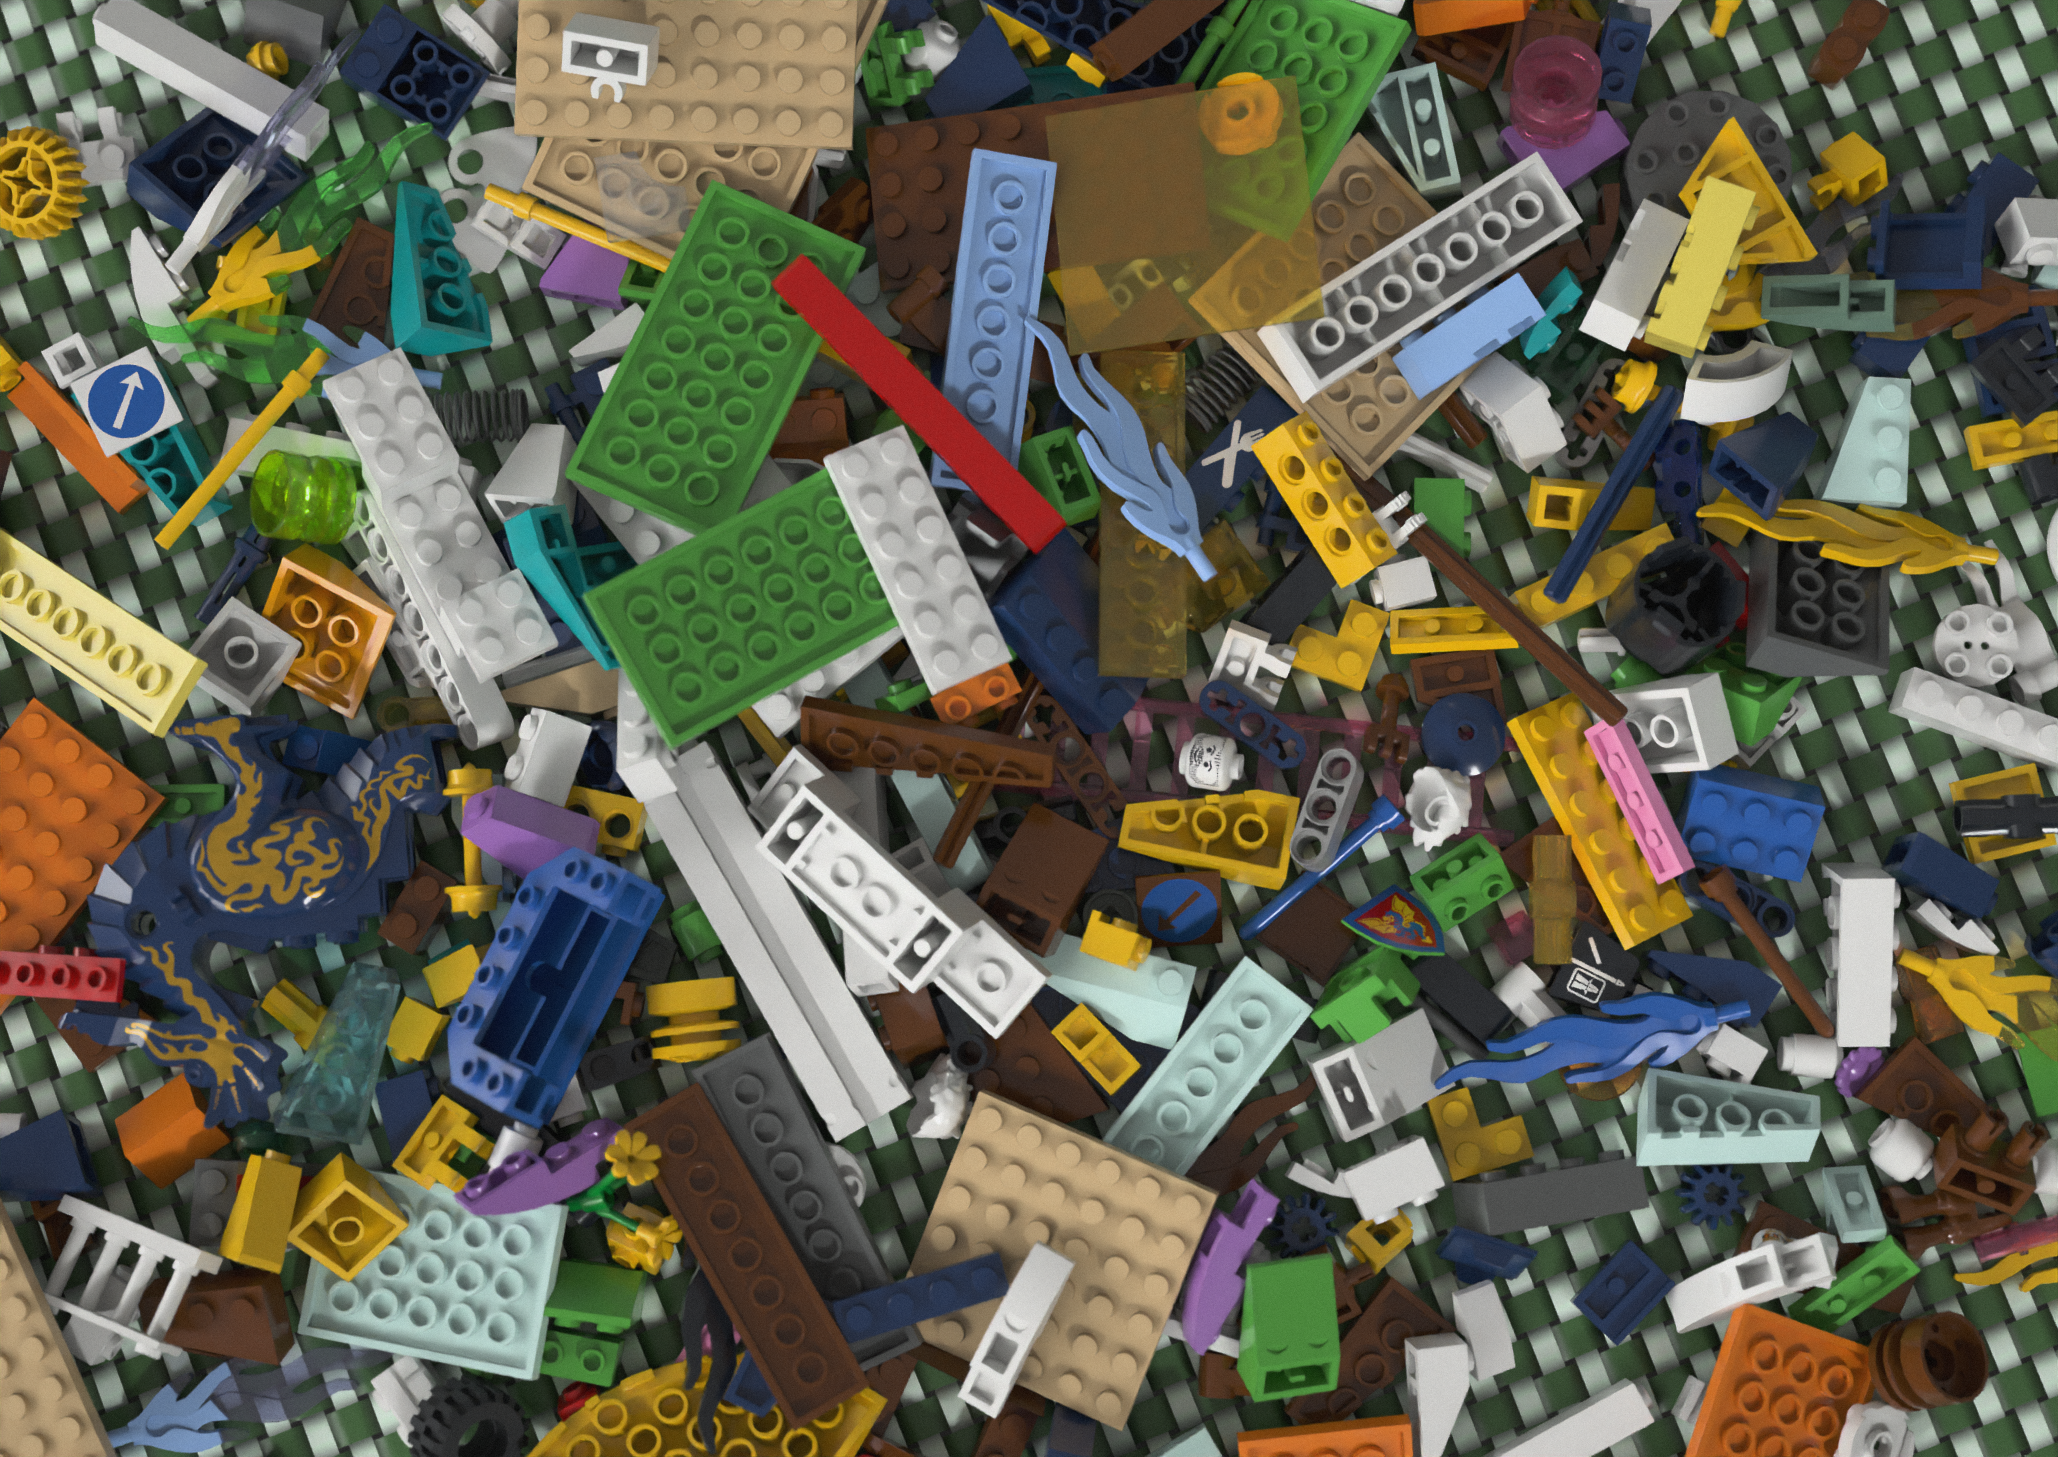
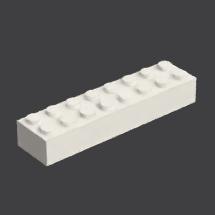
M1535 152L1276 315L1257 334L1302 403H1305L1396 345L1416 330L1424 327L1450 308L1463 302L1481 288L1488 286L1552 245L1582 223L1583 220L1539 153Z

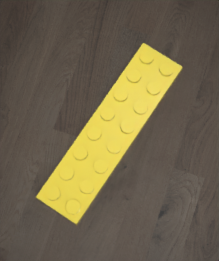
M0 527V630L150 733L164 738L208 663Z

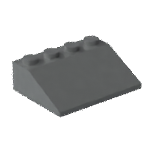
M1773 516L1780 519L1805 520L1803 518ZM1754 530L1750 536L1746 666L1784 677L1886 675L1889 672L1890 564L1881 567L1850 565L1820 556L1819 552L1826 542L1780 541Z

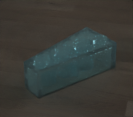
M353 962L273 1113L275 1132L355 1145L362 1144L400 989V981L396 969Z

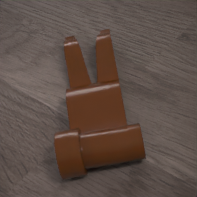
M927 264L914 275L915 281L886 306V309L890 316L900 325H904L909 320L938 349L943 359H945L952 305L943 295L949 291V286L942 275L935 268Z

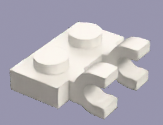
M113 106L97 108L98 121L104 140L84 142L83 120L80 117L75 118L74 112L56 114L60 136L70 139L69 147H74L80 151L76 162H82L87 165L81 172V177L90 182L85 187L127 182L129 163L139 156V150L135 137L124 136V119L121 112L116 113V108Z
M1232 619L1208 683L1218 680L1225 681L1258 705L1274 711L1284 681L1271 676H1264L1259 679L1255 677L1259 666L1286 679L1298 648L1287 644L1268 645L1271 637L1270 633ZM1221 690L1218 694L1210 691L1207 695L1226 702L1225 699L1228 694ZM1238 701L1236 706L1243 708L1244 704Z

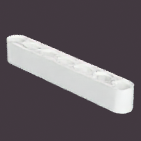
M369 488L353 492L349 502L352 517L453 725H457L458 735L464 746L474 751L511 738L514 734V721L494 678L480 683L466 656L458 658Z

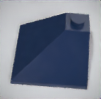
M206 107L129 163L126 192L154 217L186 232L210 193L232 164L236 167H239L241 162L249 167L254 164L258 165L266 171L265 177L235 208L228 224L209 242L222 248L306 185L310 177L269 141Z

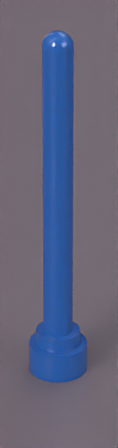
M1384 793L1371 804L1372 809L1367 813L1369 817L1340 842L1331 866L1321 872L1305 871L1240 927V937L1246 941L1252 940L1379 830L1385 832L1389 827L1394 830L1406 818Z

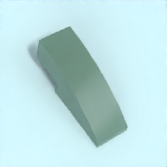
M1850 274L1763 276L1761 318L1785 324L1830 330L1895 332L1897 297L1895 279L1851 281Z

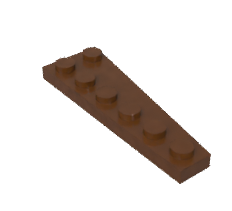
M805 695L801 704V745L830 771L853 772L854 767L875 768L876 774L893 775L894 770L916 771V775L919 778L932 779L934 774L943 773L953 774L958 781H988L996 784L1051 788L1055 777L1057 745L808 695Z

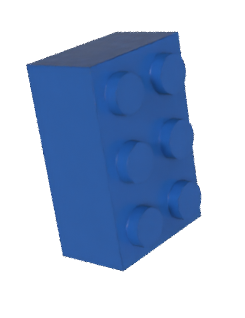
M1719 764L1710 770L1690 771L1675 820V826L1693 859L1719 865L1727 864L1728 867L1801 883L1826 806L1819 786Z

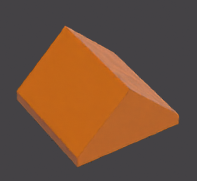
M184 1072L115 1119L125 1157L161 1190L195 1168V1159L212 1156L232 1142L233 1139L221 1121L213 1129H206L204 1127V1119L209 1103L197 1086L187 1082Z

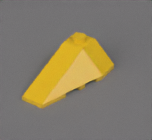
M1263 790L1244 791L1242 794L1224 796L1214 794L1205 795L1204 798L1179 801L1177 799L1126 804L1118 847L1198 871L1220 870V877L1280 891L1287 875L1290 858V840L1296 825L1300 798Z

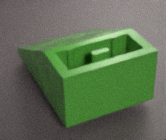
M1330 1253L1247 1264L1237 1370L1254 1402L1336 1390L1340 1346L1333 1265Z

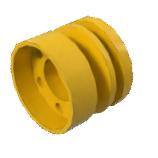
M735 977L690 980L646 987L648 1014L668 1016L669 1025L650 1031L651 1038L670 1036L671 1046L652 1048L653 1059H664L677 1063L715 1059L742 1045L741 1038L722 1040L721 1030L740 1028V1022L722 1020L719 1015L720 1010L738 1005Z

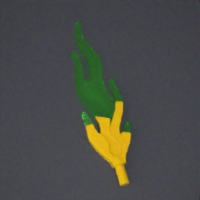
M427 122L403 130L389 141L373 164L359 178L342 189L334 191L338 186L365 168L375 152V146L370 141L365 142L356 155L325 171L306 185L294 199L284 218L277 208L271 209L262 221L245 233L234 244L221 266L215 283L208 291L211 297L186 318L187 321L198 331L222 310L229 313L236 308L266 301L286 291L293 284V281L286 274L307 268L319 262L334 250L343 237L353 228V224L345 217L337 221L325 233L327 228L345 212L377 194L388 180L404 149L416 139L433 131V125Z

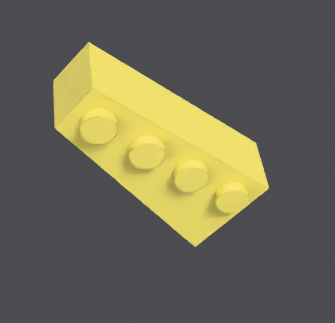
M1707 175L1688 223L1684 240L1681 241L1674 258L1670 276L1664 283L1658 298L1654 317L1650 318L1646 328L1645 343L1691 359L1696 349L1705 351L1713 330L1712 326L1706 325L1712 309L1721 310L1729 287L1722 285L1727 269L1736 271L1745 248L1737 244L1743 229L1752 230L1760 210V206L1753 204L1757 192Z

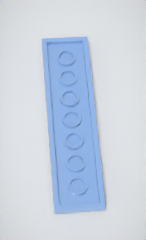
M975 148L971 154L940 393L1018 470L1035 334L1024 324V321L1027 317L1037 320L1057 163ZM932 451L929 474L931 485L974 493Z

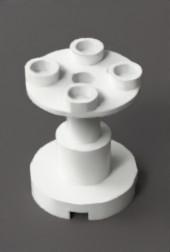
M486 0L471 16L453 3L441 15L445 24L469 50L472 49L481 57L480 61L496 75L500 76L512 64L500 46L518 29L516 18L518 17L519 0Z

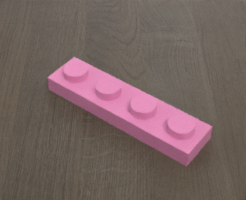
M1624 719L1614 727L1607 725L1602 720L1585 730L1584 734L1657 884L1666 882L1696 867Z

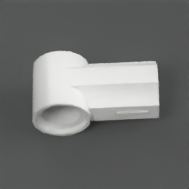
M1521 961L1490 989V992L1516 1018L1519 1017L1528 1028L1549 1018L1567 1015L1547 994V987L1542 980ZM1543 1042L1542 1044H1544L1547 1047L1551 1043Z

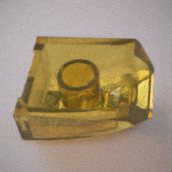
M1224 518L1202 536L1203 542L1199 545L1218 574L1207 582H1203L1184 555L1165 582L1157 598L1177 624L1199 633L1209 630L1272 584Z

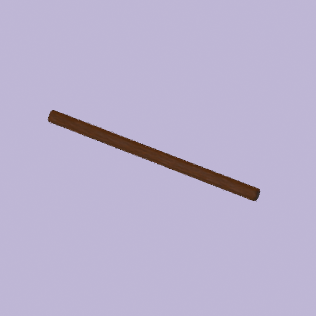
M1331 448L1336 458L1342 463L1345 472L1359 494L1362 495L1366 504L1373 511L1383 505L1385 507L1396 498L1374 476L1364 481ZM1405 506L1391 516L1401 528L1415 514ZM1425 523L1407 536L1409 544L1607 725L1614 727L1626 716L1628 709L1621 701Z
M1112 501L1109 504L1085 551L1100 570L1103 569L1127 521V518L1120 509L1123 504L1117 501ZM1028 667L1019 682L1022 691L1015 694L1018 703L1006 708L995 733L1019 737L1044 687ZM988 781L969 782L933 853V861L948 869L954 867L995 783Z

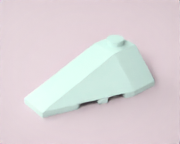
M1064 934L1055 955L1042 958L1027 950L1052 973V976L1046 982L1047 985L1078 1005L1082 1002L1093 1015L1132 1040L1169 1050L1175 1046L1197 967L1148 955L1146 961L1143 964L1139 963L1137 970L1133 971L1079 951L1083 938Z

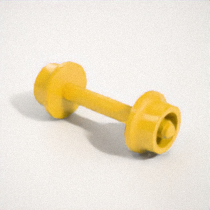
M1629 359L1623 364L1619 372L1615 374L1611 397L1623 403L1625 411L1633 414L1643 405L1646 399L1654 402L1662 388L1654 384L1658 369L1657 363L1650 360L1646 363H1641ZM1683 401L1676 412L1680 415L1682 411ZM1754 416L1736 421L1704 425L1711 428L1707 440L1708 449L1715 451L1719 439L1753 426Z
M468 762L463 769L447 771V787L443 790L442 796L462 797V817H464L463 810L467 799L474 794L482 793L494 787L492 769H476L473 764ZM463 836L465 886L446 887L445 893L451 897L452 912H468V915L476 919L481 915V911L497 910V897L499 892L503 891V885H482L481 848Z

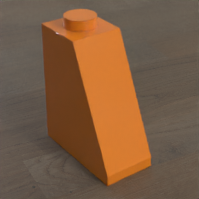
M1414 0L1413 9L1416 34L1419 36H1429L1525 20L1532 3L1536 4L1538 0Z

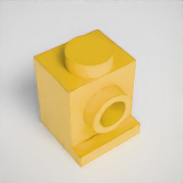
M1093 910L1079 951L1136 971L1138 964H1143L1149 955L1151 939L1137 934V925L1113 917L1110 925L1108 923L1111 917Z
M1398 1207L1399 1215L1379 1224H1375L1373 1218L1368 1221L1362 1219L1346 1234L1345 1248L1360 1263L1369 1259L1376 1275L1412 1241L1414 1232L1411 1229L1412 1222ZM1378 1234H1383L1389 1239V1242L1381 1246L1374 1237Z

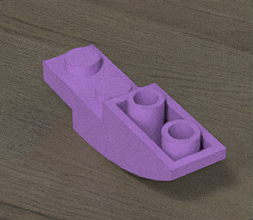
M607 1117L592 1121L584 1126L580 1134L569 1141L550 1147L542 1158L529 1149L508 1155L502 1161V1165L486 1175H478L470 1179L464 1188L453 1196L456 1202L472 1215L513 1214L558 1202L601 1180L594 1165L605 1159L607 1147L611 1144L615 1145L614 1137L624 1128Z
M1253 1178L1230 1215L1215 1208L1208 1220L1189 1267L1183 1297V1337L1194 1351L1202 1356L1209 1345L1214 1344L1219 1338L1222 1324L1231 1309L1237 1307L1243 1299L1246 1279L1237 1269L1251 1256L1255 1240L1263 1227L1269 1225L1276 1214V1206L1280 1201L1266 1185Z

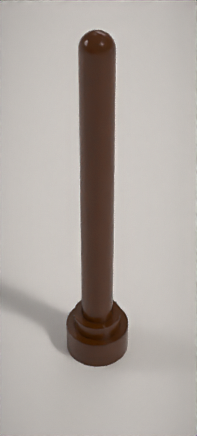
M1727 864L1719 865L1705 874L1699 880L1698 885L1706 896L1714 898L1716 902H1722L1820 1036L1824 1038L1832 1037L1835 1034L1834 1024L1736 893L1738 889L1735 884L1737 878Z

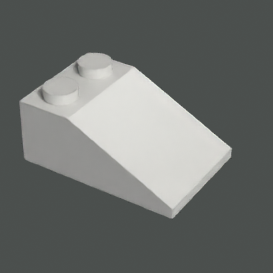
M1718 672L1681 675L1609 690L1628 709L1623 719L1650 773L1710 770L1739 753ZM1591 710L1594 724L1596 725L1602 719Z

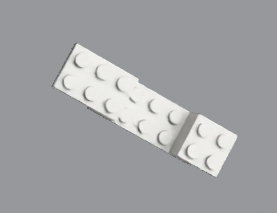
M399 347L324 380L323 388L362 460V477L455 653L459 659L466 656L479 682L487 681L558 647L559 642L520 569L517 568L510 571L458 473L459 455L402 348Z
M803 745L794 746L747 807V810L768 829L755 848L909 991L915 993L933 981L995 1039L999 1038L1052 976V973L958 887L937 898L850 818L863 800Z

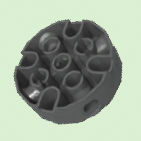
M1690 91L1662 103L1638 127L1631 138L1630 145L1619 167L1620 203L1629 223L1631 224L1644 198L1690 221L1691 215L1680 199L1679 193L1725 123L1732 117L1738 122L1785 201H1787L1792 188L1791 152L1778 124L1754 102L1726 91ZM1686 229L1676 247V250L1672 258H1675L1681 241L1684 240V237L1686 235Z

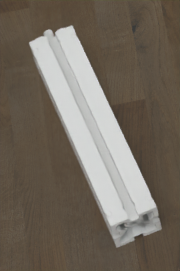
M697 740L690 741L678 748V791L644 801L643 804L814 1105L825 1120L833 1138L838 1142L915 1096L903 1078L889 1050H885L880 1035L859 998L846 986L844 972L791 880L755 848L764 837V833L754 816L747 810L748 806L725 769L716 750L706 741L698 744Z

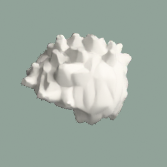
M1427 766L1418 769L1413 774L1414 782L1409 793L1405 795L1406 804L1404 808L1411 816L1410 826L1414 828L1412 836L1414 846L1424 843V850L1429 852L1433 846L1441 847L1445 838L1454 833L1459 834L1461 826H1468L1469 810L1472 806L1470 778L1462 776L1459 771L1452 772L1449 769Z
M940 1053L925 1077L914 1081L911 1091L916 1096L918 1103L910 1111V1116L906 1123V1127L913 1137L948 1139L951 1137L959 1139L961 1137L960 1128L967 1123L969 1119L967 1116L970 1115L973 1108L972 1102H968L969 1092L973 1090V1086L966 1084L968 1073L961 1072L955 1068L951 1062L950 1054Z

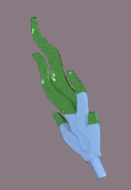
M293 315L259 316V322L265 326L293 329L298 333L281 336L256 333L220 318L199 319L170 327L153 326L132 316L127 319L128 323L141 334L164 344L214 342L239 350L248 357L237 360L221 354L199 350L183 354L181 361L185 364L203 363L237 379L255 384L281 383L291 370L297 371L316 347L323 350L330 359L315 376H335L390 352L376 337L357 327L345 325L342 330L345 335L359 345L360 349L347 345L323 325L309 318ZM412 368L421 386L441 390L443 373ZM311 383L312 387L304 395L329 399L323 388V383Z

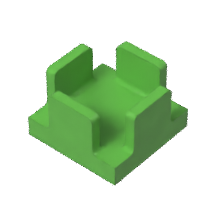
M1379 945L1329 978L1310 1017L1320 1029L1330 1024L1345 1043L1348 1044L1355 1040L1361 1044L1390 1025L1392 1019L1383 1009V1004L1397 997L1406 1007L1414 1002L1421 985L1402 962L1401 955L1403 952Z

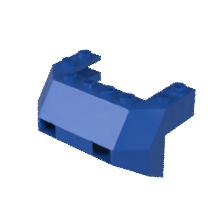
M576 847L570 848L528 873L447 1029L451 1084L502 1113L539 1129L542 1123L549 1126L666 897L660 893L662 889L623 868Z

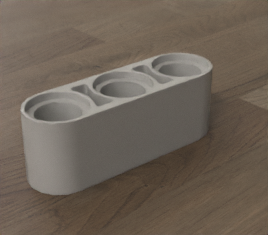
M1331 749L1322 756L1290 840L1289 849L1291 856L1298 864L1310 872L1324 871L1334 861L1363 783V766L1351 752L1345 749ZM1341 762H1350L1351 770L1348 776L1341 780H1334L1332 774L1335 766ZM1334 801L1336 803L1334 815L1329 819L1320 820L1318 817L1320 806L1325 802ZM1311 841H1320L1322 846L1320 854L1311 860L1304 859L1303 852L1305 846Z

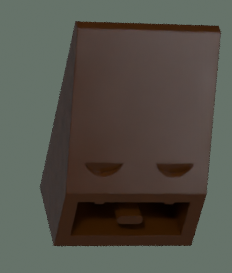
M1034 802L986 880L975 904L1025 949L1042 958L1055 955L1110 840Z

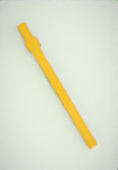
M492 183L486 188L485 199L513 210V215L527 221L536 219L664 273L671 262V259L628 239L539 203V198L525 192L516 194Z
M316 347L297 371L291 370L281 382L283 388L156 536L154 540L160 546L168 550L293 401L297 397L302 399L312 387L310 381L330 359L323 350Z

